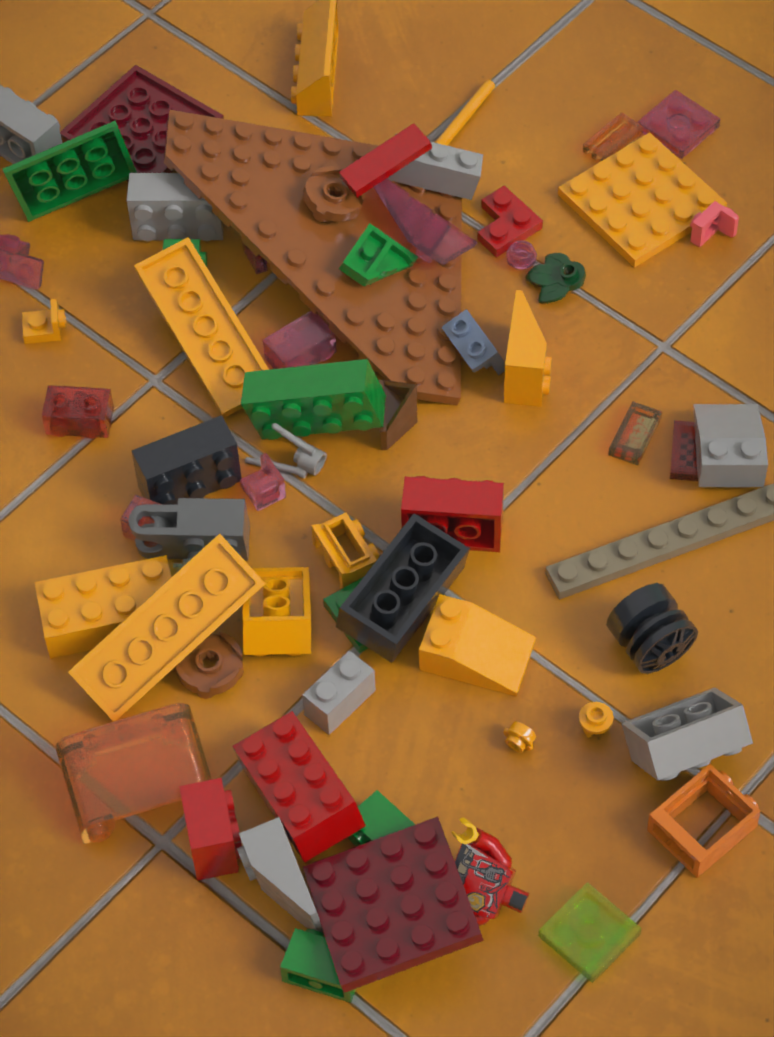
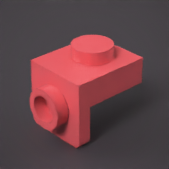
M714 201L703 213H697L690 224L692 228L690 242L701 247L718 230L733 238L737 234L739 216L730 208Z

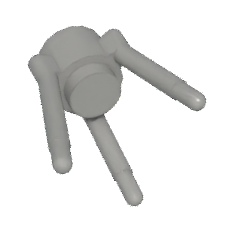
M273 423L272 428L299 447L293 458V461L297 463V467L258 458H245L246 463L294 473L305 479L308 473L316 476L321 471L327 454L306 443L298 436L293 435L277 423Z

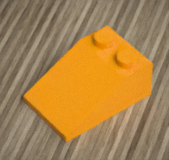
M516 290L505 361L504 403L542 407L543 394L549 395L552 357L546 356L547 343L521 290Z
M309 567L252 568L266 584L243 604V655L263 657L275 654H287L289 656L311 654Z
M439 594L419 648V670L517 697L536 642V637L472 602Z

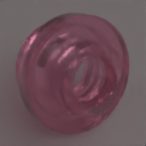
M521 240L514 242L506 253V259L513 268L528 269L535 264L537 253L531 243Z

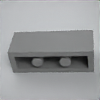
M431 142V150L387 178V180L472 200L481 177L483 154Z

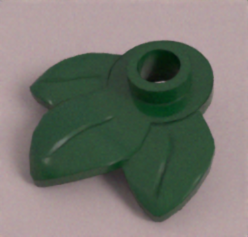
M552 253L546 255L545 264H539L531 268L525 278L528 282L542 287L538 301L543 304L558 301L564 298L568 291L579 289L584 284L586 271L581 263L570 261L567 255Z

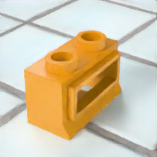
M347 512L324 523L311 525L313 545L315 548L319 546L324 548V559L329 568L335 566L339 572L341 589L364 577L380 557L373 543L367 545L364 541L365 533L359 520H351ZM346 533L361 558L351 562L336 537Z

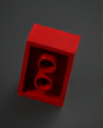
M405 476L401 504V527L403 528L411 516L416 514L469 547L471 551L500 552L504 483H496L490 480L466 481L458 478L436 479L426 476Z

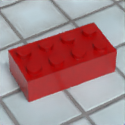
M293 711L232 746L244 772L275 819L280 818L288 839L304 863L366 826L355 800Z

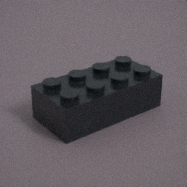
M413 514L341 605L336 628L392 663L433 610L439 594L444 595L464 569L470 548L418 515Z

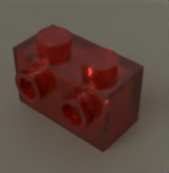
M48 385L42 411V420L46 434L57 437L109 438L114 411L111 389Z

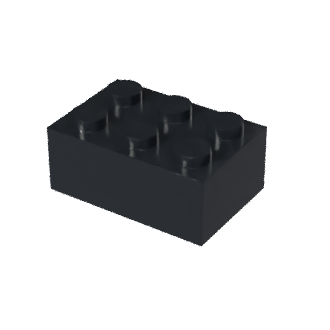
M222 415L131 451L138 488L146 504L178 505V498H204L210 493L230 488L242 481L237 442Z

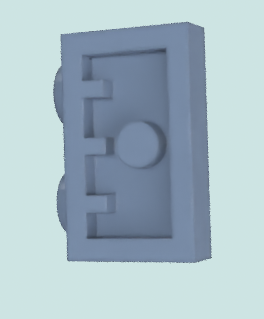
M467 309L443 325L442 329L473 372L478 371L483 366L486 369L492 366L498 376L505 371L504 360Z

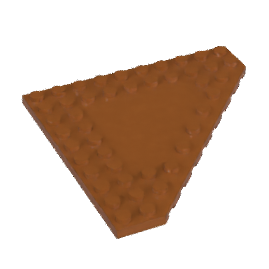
M170 110L167 122L164 164L171 171L175 169L184 178V184L199 199L204 198L213 207L212 212L228 228L232 226L241 235V241L256 256L261 255L270 264L269 269L285 285L290 284L300 294L299 299L315 315L319 313L329 323L328 328L344 344L349 343L359 353L358 358L360 360L368 359L375 374L379 373L385 380L417 384L418 400L458 405L461 399V354L442 327L461 313L462 198L385 179L365 192V198L357 218L342 222L329 220L327 222H320L313 217V212L307 207L303 198L305 183L311 177L312 172L326 166L344 169L378 147V145ZM329 191V194H330L331 196H333V197H339V196H340V195H335V193H334L333 191ZM370 223L417 255L418 259L412 267L364 287L340 271L339 267Z

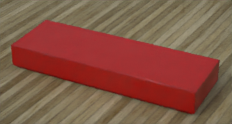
M413 123L339 172L340 178L358 198L431 150L432 144Z

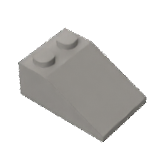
M694 404L698 487H764L768 458L766 437L758 404Z
M278 817L239 833L243 846L237 848L250 881L257 879L261 890L307 929H314L324 934L318 913L280 818Z

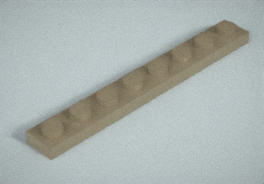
M774 483L546 567L545 574L560 600L774 520Z

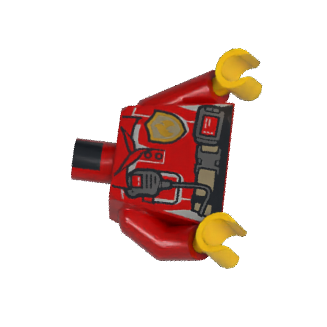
M460 818L459 821L467 826V829L463 834L451 832L462 843L456 856L455 864L478 926L485 925L490 919L497 918L502 905L522 913L529 893L511 885L516 872L511 867L512 858L498 838L476 828L466 818Z

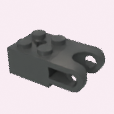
M178 498V505L144 504L136 506L129 516V526L132 534L136 537L137 550L144 558L150 559L167 555V559L190 561L218 534H221L245 561H248L250 521L245 499ZM145 516H149L155 521V523L144 524L141 527L138 525L139 520ZM145 541L158 543L151 548L144 545Z

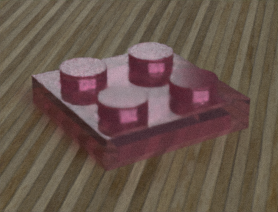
M674 90L638 121L637 130L645 135L650 132L673 154L682 159L719 128L720 118L679 91Z

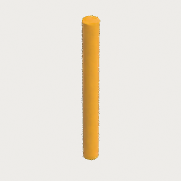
M487 79L435 143L448 146L495 88L493 81Z

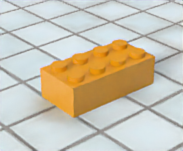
M167 555L35 582L44 638L50 659L90 651L171 578Z

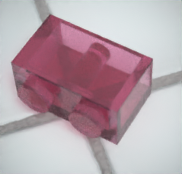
M310 311L264 338V357L274 369L316 365L321 361L328 360L337 352L336 335L328 328L329 325L318 314L315 315Z

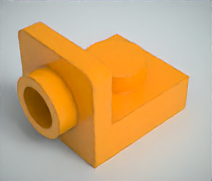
M57 298L50 299L51 310L22 312L24 344L62 341L61 328H66V315L64 309L59 310Z

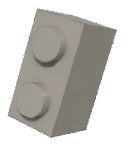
M349 650L302 694L304 715L330 735L376 691L375 670Z

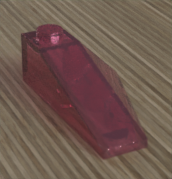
M388 178L374 187L408 242L418 248L415 254L424 261L431 263L432 260H435L444 265L472 249L477 244L476 240L448 220L446 221L434 213L431 208L416 198L410 197L407 191Z

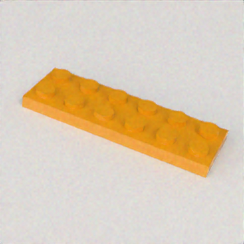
M189 237L137 263L134 265V268L223 418H226L243 408L241 399L245 372L269 370Z
M218 534L75 664L68 673L110 719L115 722L266 583L225 538Z

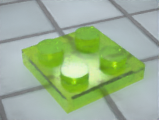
M587 882L539 929L538 937L593 983L641 935L642 928Z

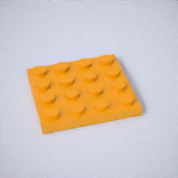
M650 132L558 187V196L634 268L690 234L692 231L690 224L694 216L699 212L703 213L714 201L727 207V202Z

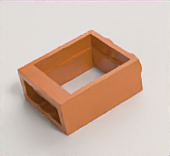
M709 764L649 814L647 831L698 878L758 826L761 810L751 796L742 794L733 785L731 778L725 772L718 771ZM706 791L740 821L707 850L674 820L676 816Z

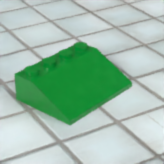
M116 121L3 168V172L28 222L128 180L129 173H137Z

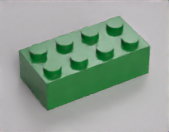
M368 359L245 372L241 405L261 439L275 440L283 436L272 428L273 423H277L293 435L300 437L320 433L335 434L340 431L350 430L366 431L371 428L383 427L386 394Z

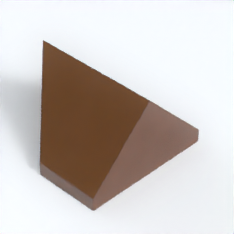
M379 380L386 394L383 427H380L381 450H388L418 422L417 384Z

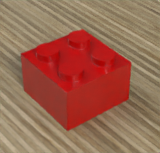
M222 778L179 786L197 881L238 873L237 859L241 858L237 848L242 845L231 789L224 791Z

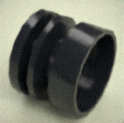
M659 583L641 587L625 597L612 610L606 624L619 644L627 647L626 653L631 660H634L633 662L639 671L646 674L657 672L681 658L691 648L698 635L695 625L692 621H689L684 611L677 610L678 604L666 587Z

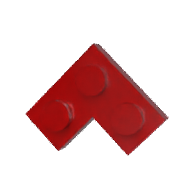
M505 185L481 199V208L495 221L477 232V240L496 258L543 228V220Z

